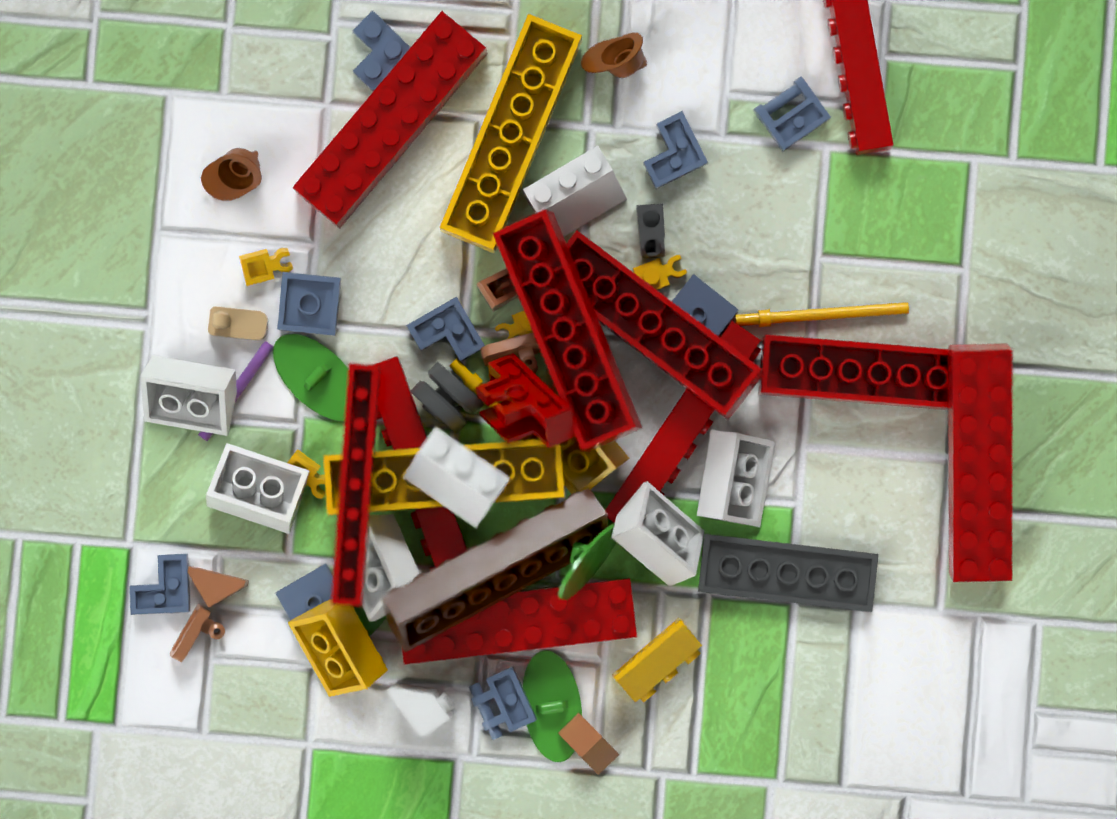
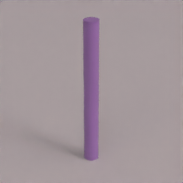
M267 341L263 342L237 379L235 402L273 350L274 346ZM201 431L198 435L208 442L213 433Z

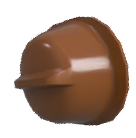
M632 32L621 37L599 42L585 52L581 59V67L589 73L608 71L617 78L629 77L647 66V60L641 49L643 37L639 33Z
M244 148L231 149L203 170L201 175L203 188L213 198L222 201L238 199L255 189L262 180L258 160L259 153L256 150L251 152Z

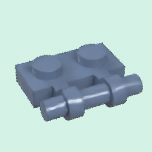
M514 666L487 678L486 681L490 688L487 692H483L479 682L469 686L473 696L471 701L474 707H478L484 720L482 725L485 731H489L492 740L503 736L499 728L501 723L505 722L509 732H512L538 720ZM492 698L495 699L501 712L500 715L495 717L488 703V700Z

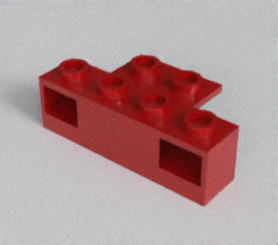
M514 353L488 362L490 381L476 387L477 397L486 406L502 401V403L480 411L479 415L507 444L519 441L531 434H535L548 448L574 438L572 409Z

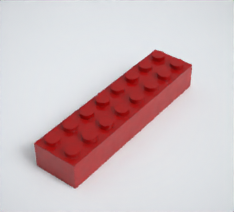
M441 11L292 187L294 191L340 229L487 55L486 47Z
M544 209L492 233L559 397L572 409L573 429L581 450L592 451L642 429V424L554 213Z
M576 230L566 244L599 323L725 419L729 420L764 375L762 369Z
M765 334L762 337L760 368L764 375L759 380L758 395L948 410V349Z
M1007 343L948 345L949 575L953 582L1012 581L1013 349Z
M627 578L586 583L575 595L567 600H562L558 597L560 587L519 591L407 652L402 648L403 663L407 665L637 637L631 580Z

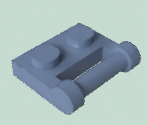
M802 77L793 81V86L764 106L760 104L753 109L782 152L831 118ZM801 94L805 98V101L776 121L771 118L770 115L798 95Z

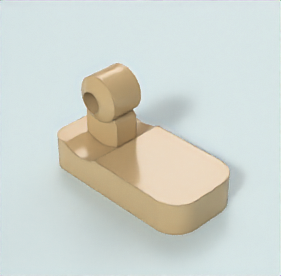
M217 306L212 307L210 310L208 332L213 336L260 341L267 335L268 317L261 311Z

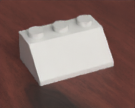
M598 145L523 189V194L534 213L544 209L554 213L563 236L570 234L627 200L611 166Z
M152 355L140 376L144 421L227 436L230 430L237 394L236 370Z
M436 427L420 448L403 476L404 479L475 528L480 524L510 480L505 474Z
M711 430L696 516L760 527L775 442L740 433Z
M226 443L206 494L207 507L290 534L300 507L309 470Z
M648 481L643 483L617 514L612 539L669 587L696 576L704 530Z
M394 514L370 515L363 608L368 620L375 621L386 616L381 597L385 596L391 589L402 587L413 581L420 574Z
M396 683L387 690L389 696L421 740L450 720L454 715V702L446 692L441 694L438 689Z

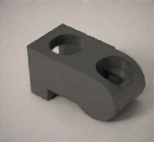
M663 204L636 205L641 258L665 257Z

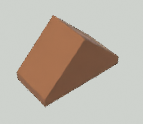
M507 268L477 283L479 291L493 312L518 297Z
M189 566L188 574L208 608L217 605L247 587L249 580L194 566Z
M579 713L558 732L598 775L619 755Z

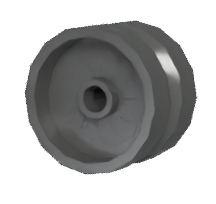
M437 361L428 371V375L439 387L434 390L425 381H419L410 392L423 403L422 407L439 423L442 424L444 422L452 431L458 434L467 422L456 408L461 406L468 414L475 415L484 406V403Z

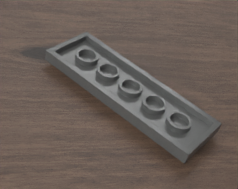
M704 534L698 592L872 612L879 554Z

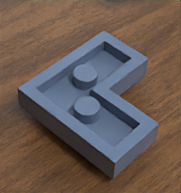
M372 10L352 30L372 51L353 70V73L369 89L374 91L411 47Z
M683 111L656 124L668 150L643 162L656 189L708 164Z
M457 297L406 325L421 351L447 337L460 362L479 352L485 346Z
M188 554L157 555L159 584L129 586L131 615L191 612Z

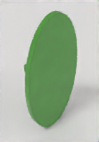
M286 334L278 338L274 344L273 358L277 371L289 390L314 412L332 420L345 421L348 367L331 350L309 337L299 334Z
M615 524L604 529L589 545L580 542L574 543L570 556V564L573 566L560 586L559 598L562 600L571 598L598 571L616 544V541L612 539Z
M540 651L530 660L523 680L524 691L538 719L527 724V728L537 749L547 759L553 762H563L569 759L575 750L558 732L577 713L582 716L580 695L574 676L565 661L552 651Z

